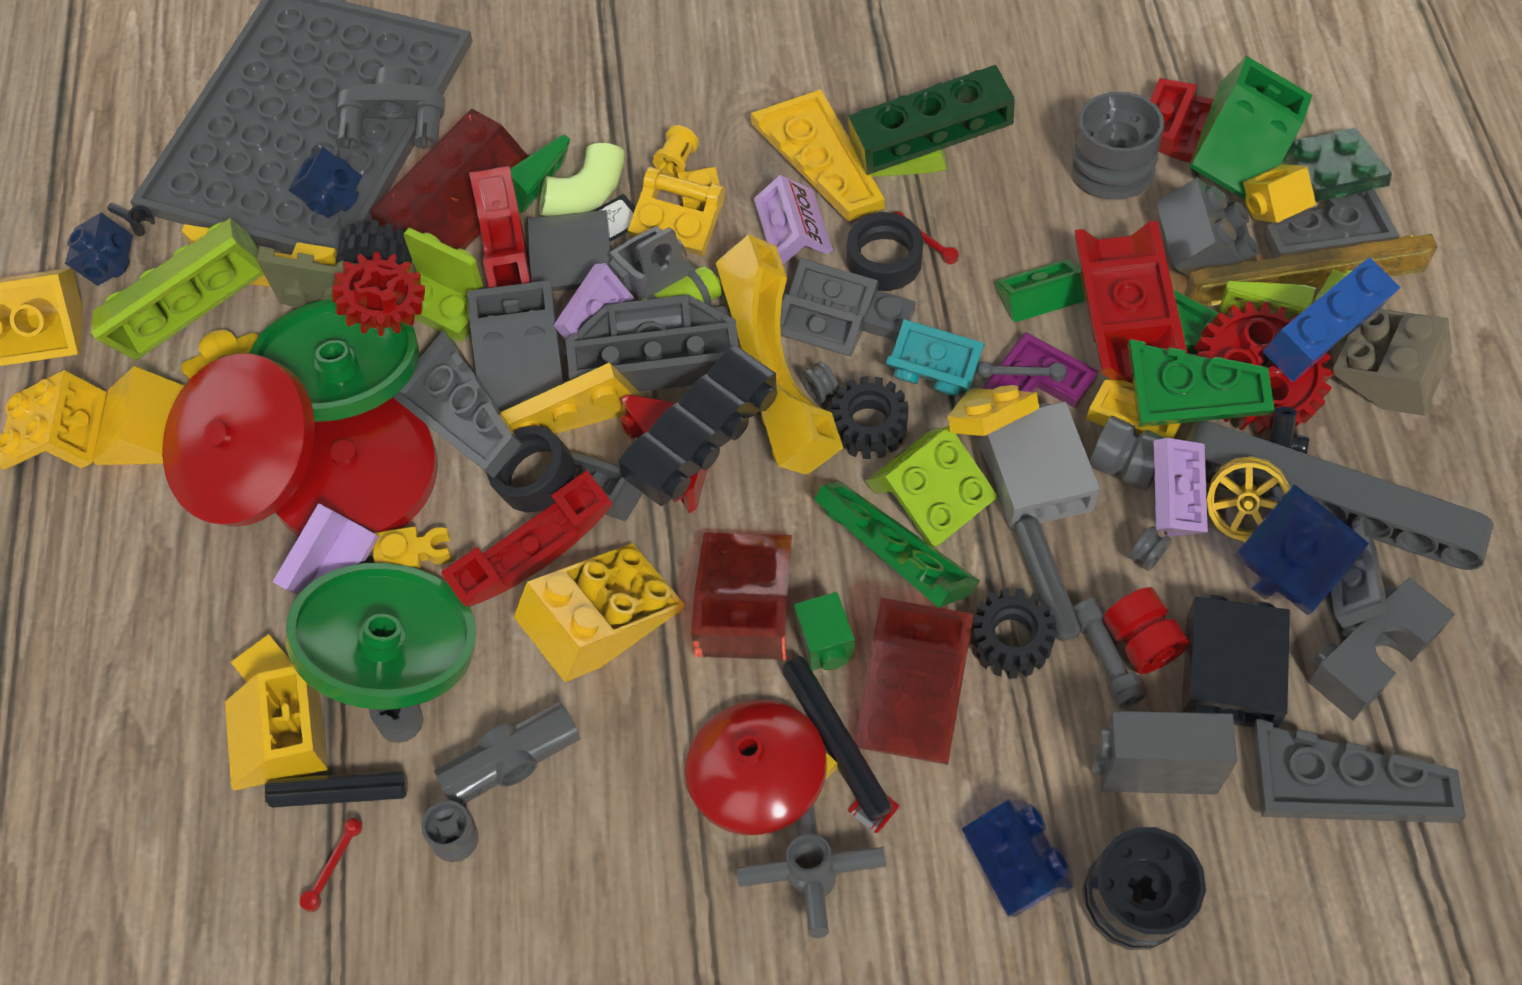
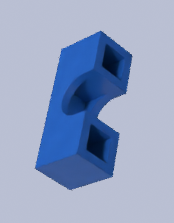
M1368 257L1282 328L1262 352L1294 382L1322 359L1348 333H1353L1380 310L1401 287L1376 262Z

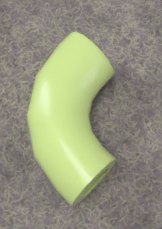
M594 143L586 148L585 162L578 174L569 178L545 176L540 194L539 214L541 216L582 213L600 207L618 186L624 165L625 151L617 145Z

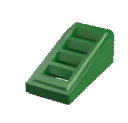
M566 134L559 136L511 168L520 213L525 212L541 193L545 176L553 177L564 164L570 138Z

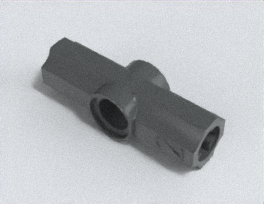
M558 702L518 725L506 723L491 729L481 737L478 747L434 770V773L449 801L458 802L463 805L497 785L508 787L523 781L536 770L537 763L581 738L565 706Z

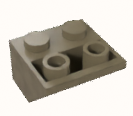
M1380 309L1353 333H1349L1333 367L1334 375L1381 409L1425 416L1452 354L1449 320L1446 317Z

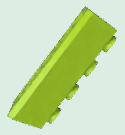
M231 218L225 222L213 225L206 235L191 245L179 248L172 258L157 268L145 271L138 281L123 291L115 292L107 297L104 304L93 310L92 335L96 340L137 361L264 275L257 262L259 249L249 233Z

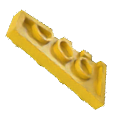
M821 89L750 113L751 124L848 222L885 209L884 196L871 174H866L850 142L849 136Z

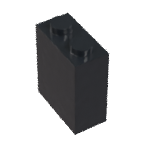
M1219 595L1195 596L1186 619V637L1190 644L1184 654L1181 713L1233 714L1234 725L1252 727L1255 719L1272 722L1273 727L1278 728L1288 713L1290 609L1276 608L1271 603L1261 601L1250 604L1233 602Z

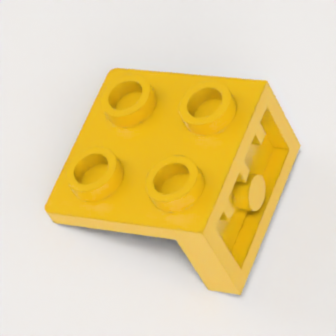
M63 370L21 392L13 394L5 407L7 419L4 431L0 435V468L6 470L44 451L81 469L92 464L107 392Z

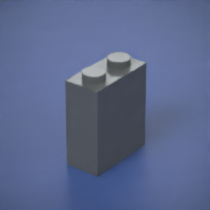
M1112 711L1106 728L1099 729L1098 746L1092 747L1093 775H1100L1101 792L1217 795L1238 761L1233 714Z

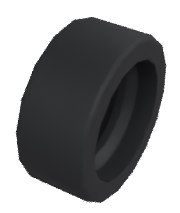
M888 212L867 215L856 222L848 233L846 260L848 269L851 273L878 280L879 291H892L903 288L914 281L921 270L924 239L920 229L909 218L897 213ZM887 239L902 244L909 253L900 262L877 264L866 259L861 254V249L871 241Z
M536 425L521 427L513 432L522 445L494 478L488 473L487 476L491 487L513 509L525 513L542 511L555 503L551 495L574 479L575 462L569 449L550 429ZM548 451L552 453L551 462L546 472L537 481L523 487L511 486L512 475L516 467L526 457L536 452Z

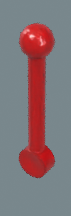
M901 211L893 212L905 217V214ZM920 230L924 242L942 254L944 263L952 265L958 261L959 252L956 248H946Z
M350 818L344 823V834L311 891H306L301 895L299 904L305 911L314 912L320 907V893L352 838L362 832L363 825L358 818Z

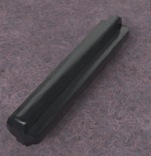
M401 770L271 779L266 782L264 795L265 802L272 808L403 799L407 796L408 780L405 773Z

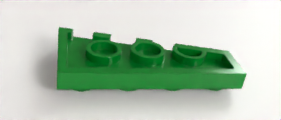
M841 481L822 485L814 498L825 509L824 512L829 518L844 525L938 608L971 596L979 584V579Z

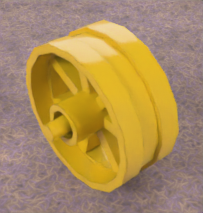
M1253 456L1235 458L1222 465L1211 479L1207 493L1209 516L1216 528L1230 538L1244 542L1263 540L1277 533L1287 521L1291 508L1289 483L1282 471L1268 460ZM1246 467V484L1241 487L1226 476L1235 469ZM1253 467L1265 470L1272 477L1259 487L1253 484ZM1221 482L1234 492L1237 497L1214 501L1218 483ZM1279 483L1283 491L1284 502L1260 496ZM1237 506L1239 510L1230 525L1221 518L1217 509ZM1262 506L1279 510L1280 513L1274 521L1266 525L1258 509ZM1245 514H1252L1259 529L1244 530L1238 527Z

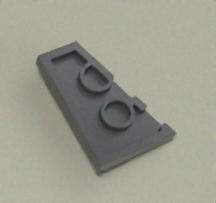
M1369 183L1359 187L1358 193L1347 198L1339 195L1329 199L1328 205L1315 211L1306 209L1278 223L1267 224L1264 238L1276 264L1395 249L1400 235L1375 189Z

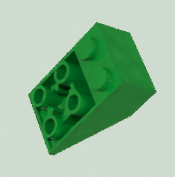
M1245 56L1220 82L1189 167L1241 198L1246 199L1243 182L1282 163L1303 125L1313 95L1250 57Z

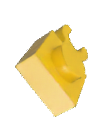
M416 526L374 533L380 536L373 547L374 563L399 564L422 570V561L429 560L436 565H445L452 561L449 548L434 549L439 543L451 541L447 528L438 527L431 529L423 537H420Z

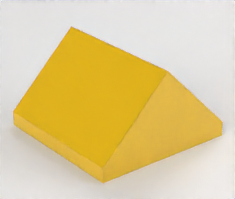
M133 366L107 391L93 463L95 465L163 464L162 443L166 421L174 401L184 385Z

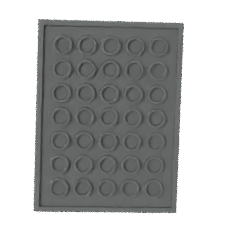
M261 0L130 201L132 206L147 207L154 217L205 228H211L213 225L225 222L231 218L249 233L255 244L291 254L297 242L335 248L337 252L341 232L343 229H347V225L353 223L357 226L358 221L365 220L367 225L371 224L415 146L414 137L416 132V118H365L362 124V146L353 149V140H350V149L342 148L336 143L339 116L336 113L337 95L342 90L350 87L374 84L376 71L385 66L402 68L409 73L411 85L431 88L443 95L473 43L471 32L342 0ZM322 147L334 156L347 161L353 170L362 175L356 188L359 196L354 205L347 212L341 210L330 218L313 212L304 201L288 191L304 160Z

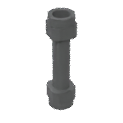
M1095 598L1086 599L1078 603L1073 609L1081 626L1080 633H1088L1111 679L1108 689L1113 700L1117 702L1120 708H1126L1140 702L1145 697L1141 688L1142 684L1136 673H1128L1103 621L1105 611L1102 605H1099Z

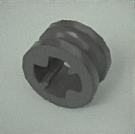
M823 361L817 362L814 365V370L806 368L801 372L803 384L817 404L825 402L826 395L831 397L837 395V390L839 389L837 380L831 369Z
M1151 526L1141 536L1129 555L1132 561L1141 560L1146 571H1150L1159 562L1172 542V539L1168 536L1160 537L1157 534L1158 530L1154 526Z

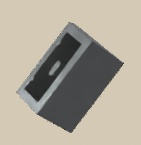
M1196 177L1157 202L1174 268L1196 282L1251 277L1261 272L1256 258L1259 255V249L1254 239L1249 235L1246 225L1249 223V216L1245 208L1239 202L1233 203L1227 199L1216 186L1210 187Z

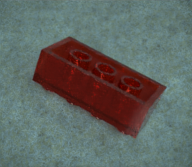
M471 108L370 210L373 220L379 221V226L384 227L386 222L392 224L393 231L399 228L403 231L412 228L422 234L430 233L434 235L441 243L451 248L465 250L481 234L469 173L509 165L511 169L529 156L502 124Z

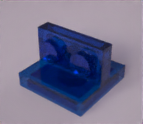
M1294 484L1233 556L1260 577L1251 588L1254 592L1266 600L1278 591L1308 616L1318 607L1369 545V542Z

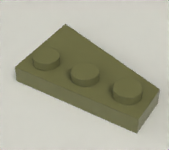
M259 246L257 262L280 304L302 307L305 304L332 299V286H335L334 275L336 272L343 273V263L346 261L337 263L335 267L314 261V256L298 253L297 260L274 256L275 249Z

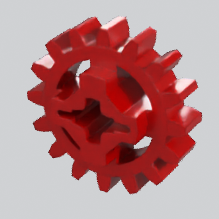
M374 252L373 260H367L362 254L357 255V265L346 261L343 263V273L336 272L334 275L335 286H332V302L336 304L337 316L346 315V325L348 327L357 322L360 323L361 333L366 334L370 327L376 328L378 336H383L385 328L388 327L396 334L400 333L402 322L412 326L415 314L421 315L423 312L425 286L421 285L420 272L411 273V263L409 261L401 265L396 264V255L394 254L388 260H381L379 252Z

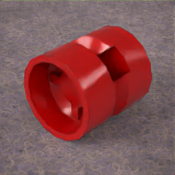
M1145 587L1126 595L1111 606L1103 616L1104 623L1116 641L1119 643L1127 642L1125 646L1126 656L1140 675L1149 674L1168 665L1183 654L1190 644V641L1175 620L1165 619L1168 608L1153 587Z

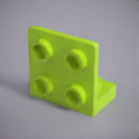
M408 228L403 235L415 270L421 274V285L425 286L423 312L421 315L415 314L414 320L439 332L444 330L451 338L462 343L471 332L468 291L484 289L477 261L464 249L456 250L441 243L438 238L430 233L422 234L412 228Z
M949 426L927 431L865 480L874 494L892 492L927 543L932 547L939 546L997 498L996 492L958 436L950 433Z

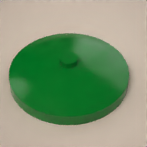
M326 299L297 308L277 319L260 334L249 354L265 357L288 368L300 380L308 393L315 422L345 419L365 413L395 396L409 382L417 368L419 345L413 325L409 326L403 322L401 323L400 333L396 334L388 327L385 328L383 336H378L376 328L371 327L366 334L361 333V324L358 322L348 327L346 325V315L337 316L335 302H332V299Z
M392 563L355 564L333 570L317 578L296 597L289 610L286 624L287 653L300 677L316 691L335 701L366 709L389 710L407 708L428 702L444 694L460 681L469 668L473 658L476 639V625L469 606L462 604L449 584L425 571Z

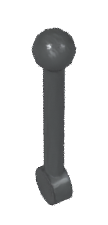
M981 362L977 367V373L982 378H989L992 374L1049 376L1053 381L1057 382L1064 380L1067 371L1066 367L1061 363H1054L1050 368L992 366L989 362Z

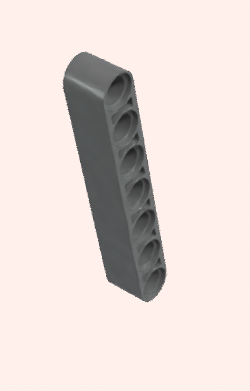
M1199 421L1191 426L1186 441L1205 444L1206 482L1210 483L1219 468L1235 458L1253 456L1265 459L1278 467L1289 483L1290 511L1353 532L1352 522L1363 518L1369 525L1373 539L1458 569L1475 570L1481 568L1484 564L1494 524L1488 516L1480 512L1213 422ZM1246 467L1235 469L1226 476L1241 487L1246 484ZM1253 467V484L1259 487L1272 477L1265 470ZM1221 482L1218 483V486L1228 489ZM1279 483L1260 496L1284 502L1283 491Z

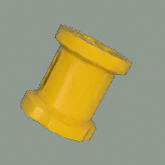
M673 125L669 127L665 135L667 141L662 149L655 152L652 162L655 168L663 171V174L678 178L679 172H685V162L689 154L697 150L699 139L692 130L681 125Z

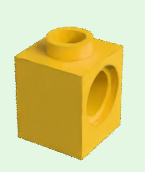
M1281 164L1243 182L1246 192V207L1252 216V220L1278 223L1316 205L1307 166Z

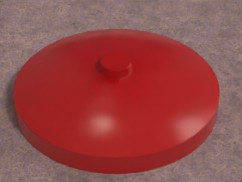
M255 354L228 355L209 363L199 370L186 383L174 401L163 435L162 458L164 472L168 485L180 505L200 520L228 527L251 525L266 519L278 511L298 489L311 461L315 441V420L308 393L300 380L288 368L273 360Z
M393 397L378 407L353 417L315 422L314 448L307 472L298 489L275 512L276 515L298 537L318 503L372 533L403 528L424 507L432 493L437 478V451L427 425Z

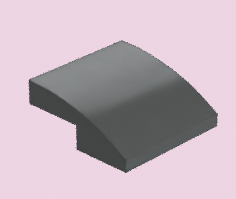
M607 210L528 218L532 283L551 280L553 291L578 289L594 264L606 263L610 268L609 252H611Z
M800 258L789 294L785 293L782 301L780 317L781 336L851 357L863 331L864 318L878 290V280Z

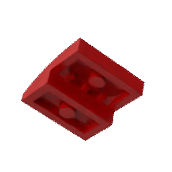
M1159 78L1150 98V101L1157 105L1164 120L1161 146L1158 151L1190 163L1214 99L1197 96V84Z

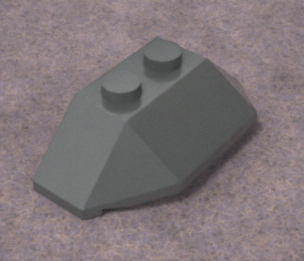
M691 295L605 305L576 334L573 333L566 340L570 380L607 363H611L639 392L690 386L699 378L708 374L712 366L725 352L734 346L739 347L735 319L728 315L724 316L713 307Z

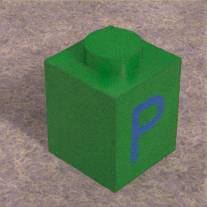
M838 592L793 604L794 625L808 665L812 671L820 668L827 671L838 669L844 666L850 659H854L855 639Z

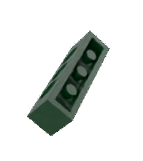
M993 65L848 115L850 142L866 174L869 175L1013 125L1015 98L998 67Z

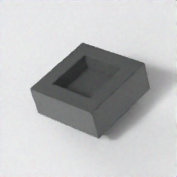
M877 290L864 318L863 331L897 341L903 320L911 321L916 301Z

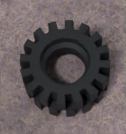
M365 220L358 221L357 226L351 223L347 225V229H343L341 232L335 263L336 265L341 261L357 263V255L360 254L367 260H373L374 252H379L381 260H388L394 254L396 255V264L401 265L407 261L412 264V258L403 235L405 231L400 228L393 231V225L387 222L384 227L379 226V221L372 220L371 225H367Z
M868 376L861 377L860 385H857L854 379L847 382V390L842 386L837 390V398L833 397L831 413L843 448L845 449L849 445V455L856 457L858 451H864L863 459H871V452L876 451L878 458L885 457L886 447L893 453L898 448V442L903 443L905 433L907 432L909 406L908 401L904 402L905 394L902 390L895 393L896 384L889 381L886 387H884L883 378L875 377V383H868ZM862 409H876L885 415L886 420L881 425L866 427L856 423L853 415Z
M1009 588L1001 589L999 598L996 597L994 592L988 595L986 603L984 604L981 601L978 605L971 628L970 644H973L972 652L975 658L982 657L980 665L985 669L993 665L995 667L993 674L1000 677L1002 671L1007 670L1009 671V679H1017L1019 671H1023L1024 676L1027 677L1033 674L1034 667L1040 670L1045 665L1046 658L1049 659L1056 638L1057 630H1054L1056 619L1054 615L1049 616L1051 608L1046 602L1039 606V596L1032 593L1029 600L1023 598L1024 589L1017 588L1015 596H1010ZM1006 620L1018 621L1027 626L1031 638L1023 646H1008L999 641L995 628L999 623Z

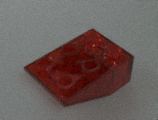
M703 533L694 591L691 628L695 657L786 660L792 535Z
M881 598L855 740L858 748L948 765L974 614Z

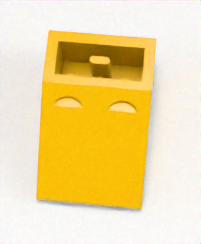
M631 543L528 581L514 614V619L566 683L603 667L683 610L685 604L637 547Z

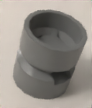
M1111 416L1096 444L1090 465L1093 469L1110 476L1119 471L1123 475L1124 482L1147 491L1155 477L1154 440L1165 437L1148 430L1138 435L1134 425Z

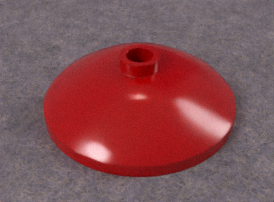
M746 701L722 710L713 716L697 733L686 758V784L698 810L717 827L742 835L772 833L797 821L815 803L825 783L827 755L817 728L803 713L777 701ZM750 747L757 748V752L754 755L743 756V752Z

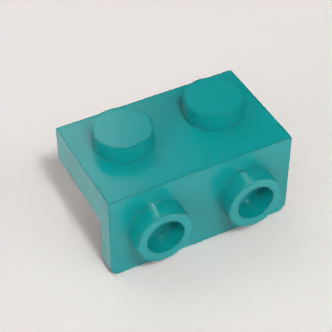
M904 319L892 356H888L886 365L889 369L895 371L893 377L896 379L917 384L919 378L934 382V390L957 397L959 390L967 392L971 389L985 344Z

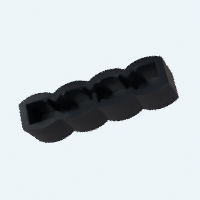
M738 346L729 349L716 361L708 374H705L692 384L678 403L668 408L656 420L648 432L641 435L628 447L618 461L621 477L659 506L665 505L671 499H679L688 489L690 477L701 469L706 470L710 468L719 456L720 447L731 439L737 440L742 436L748 427V418L759 411H766L773 404L777 396L776 373Z

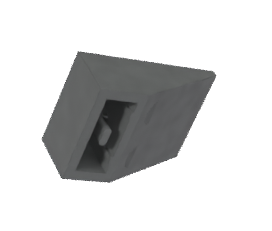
M551 280L468 291L469 320L476 375L500 412L565 383L560 333L553 326L558 319V309Z

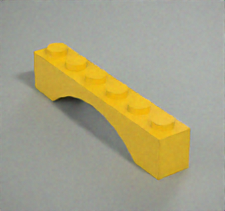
M748 234L716 262L721 279L720 284L729 305L730 316L736 321L740 348L776 373V399L766 411H761V419L766 426L771 442L773 458L777 462L778 467L808 475L844 448L832 413L817 406L803 394L793 380L785 361L781 343L780 317L787 276L777 246Z

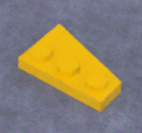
M607 363L501 413L513 431L521 427L536 425L548 428L554 434L623 416L620 398L627 394L641 397L643 395L611 363Z

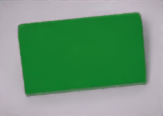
M1069 259L994 282L995 289L1014 322H1020L1086 301L1080 274L1081 269Z

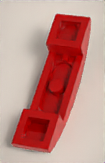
M587 470L551 495L555 502L487 551L482 553L477 546L440 572L464 606H474L520 584L560 557L597 524L613 503Z

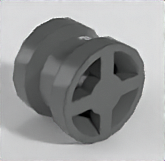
M418 705L401 708V710L392 709L393 714L389 716L391 709H369L370 718L381 735L390 742L401 743L409 741L422 728L424 721L423 712Z

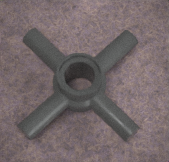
M813 804L797 820L798 837L788 846L786 860L737 867V879L739 887L788 880L796 893L805 898L809 936L822 938L829 933L825 896L833 890L837 874L886 867L884 847L834 853L828 842L817 834ZM809 865H819L813 869H804Z

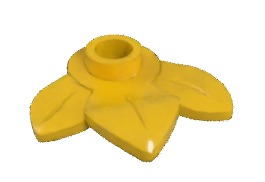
M226 329L213 330L201 339L198 346L200 354L182 362L181 370L190 380L199 370L219 358L233 354H249L259 336L252 332L236 339Z

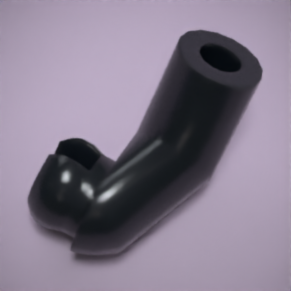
M1284 406L1275 408L1270 441L1307 454L1309 438L1306 435H1294L1297 411L1291 407Z

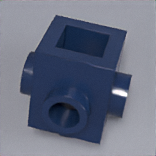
M322 147L304 160L288 191L304 201L313 212L330 218L341 210L347 212L354 205L359 196L356 188L362 175L353 170L347 161L334 156Z
M101 212L74 228L67 241L69 250L65 264L97 286L113 277L118 278L129 266L128 255L133 235Z

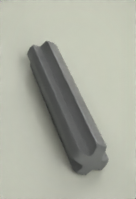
M1035 517L1022 519L1016 523L1015 533L1043 604L1046 602L1051 608L1049 616H1055L1056 625L1054 630H1057L1056 639L1059 641L1074 639L1079 636L1081 626L1039 520Z

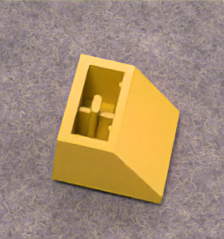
M293 666L257 673L225 701L231 788L234 791L263 785L271 779L294 778L328 770L320 692L307 684Z

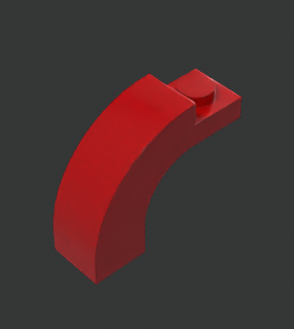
M510 165L470 172L483 241V264L488 288L532 283L524 231Z

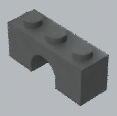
M1410 577L1397 589L1391 585L1384 589L1388 613L1346 627L1342 632L1346 639L1338 647L1330 642L1312 662L1317 667V670L1308 683L1352 721L1371 704L1396 674L1395 671L1380 659L1376 647H1391L1412 662L1442 632L1455 615V613Z

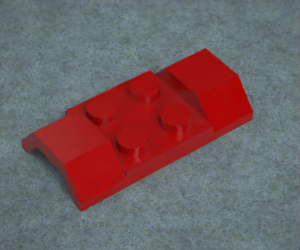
M1158 220L1149 221L1131 236L1097 239L1084 229L1075 230L1074 236L1081 266L1080 274L1101 373L1112 380H1125L1133 383L1128 351L1130 339L1145 342V345L1167 350L1171 347L1185 350V353L1188 354Z

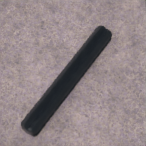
M801 656L787 661L783 665L784 677L810 721L817 728L823 743L832 758L837 762V767L866 816L873 822L887 816L891 812L892 803L807 661Z

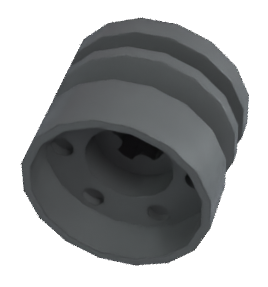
M1108 92L1097 95L1085 103L1079 113L1077 142L1073 156V176L1080 187L1092 195L1104 199L1119 200L1137 196L1149 188L1155 177L1158 150L1161 146L1164 130L1163 115L1157 105L1144 96L1130 92Z

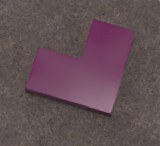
M1025 332L1000 366L1050 368L1054 363H1061L1067 369L1064 380L1053 381L1049 376L993 374L982 389H995L1001 386L1014 385L1018 386L1019 391L1036 392L1039 388L1075 408L1096 380L1098 371Z

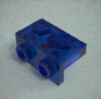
M1007 799L962 828L1008 917L1018 916L1055 892L1065 893L1073 888L1067 877L1070 874V867L1062 853L1057 848H1052L1043 831L1046 830V824L1039 811L1032 804L1028 805L1026 802Z

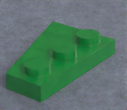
M1132 339L1128 342L1139 427L1270 415L1275 410L1268 367L1214 357L1213 359L1186 354V351L1169 347L1167 350L1145 345V342Z

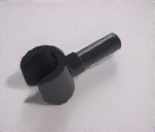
M110 203L107 207L109 212L129 222L136 236L140 237L145 234L142 225L139 224L140 222L147 221L152 225L155 224L151 211L147 207L136 206L127 210L114 203Z

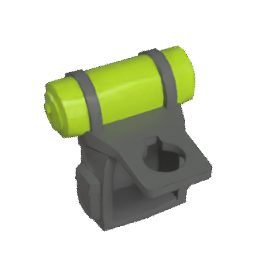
M656 226L609 252L610 269L626 289L631 290L637 296L639 301L691 295L710 306L712 300L722 295L718 277L706 266L697 269L687 258L682 242L677 239L676 233L672 228L662 230Z

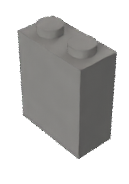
M1066 402L1053 405L1048 403L1039 404L1038 410L986 436H980L979 444L1010 530L1016 528L1018 521L1030 517H1035L1039 520V523H1045L1095 510L1100 488Z

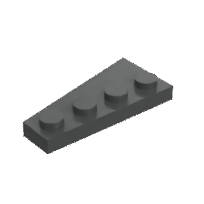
M443 330L419 358L412 378L393 398L494 478L522 444L454 340Z
M1255 719L1252 724L1261 817L1460 823L1466 817L1459 773L1456 769L1397 754L1389 757L1366 751V746L1350 742L1342 745L1318 739V734L1299 729L1296 732L1275 728L1272 722Z

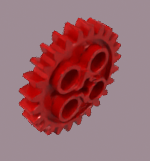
M1248 301L1241 310L1232 305L1225 314L1219 312L1201 332L1202 337L1194 346V349L1198 351L1196 356L1210 359L1219 357L1260 366L1263 358L1266 356L1262 351L1280 330L1299 314L1289 320L1285 318L1284 306H1281L1274 314L1271 313L1268 302H1264L1257 311L1251 301ZM1250 337L1255 338L1259 344L1255 343ZM1325 354L1322 359L1294 382L1272 361L1267 366L1272 395L1275 400L1273 399L1274 409L1282 406L1295 409L1297 411L1295 429L1302 422H1308L1315 415V412L1326 402L1323 398L1332 389L1326 382L1333 376L1334 372L1323 367L1331 359L1329 354ZM1274 411L1270 415L1239 417V429L1243 431L1251 422L1254 423L1255 431L1258 435H1261L1268 426L1272 430ZM1232 418L1223 419V421L1227 422V421L1231 420Z

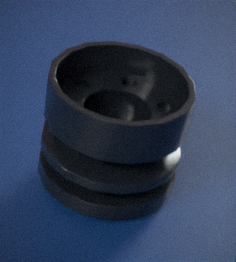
M1135 827L1117 835L1090 866L1082 887L1084 910L1093 928L1108 942L1128 950H1150L1169 941L1198 914L1206 893L1204 869L1194 850L1176 834L1157 827ZM1135 885L1143 890L1141 893L1143 900L1140 903H1136L1131 899L1134 894L1132 888Z

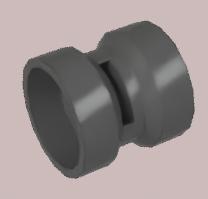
M449 800L438 802L431 806L424 814L421 823L422 833L434 853L443 861H462L469 857L476 849L479 840L478 830L467 810L461 804Z

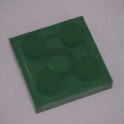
M1357 128L1342 129L1337 132L1295 140L1283 159L1287 165L1308 167L1316 202L1387 187L1390 185L1392 172Z

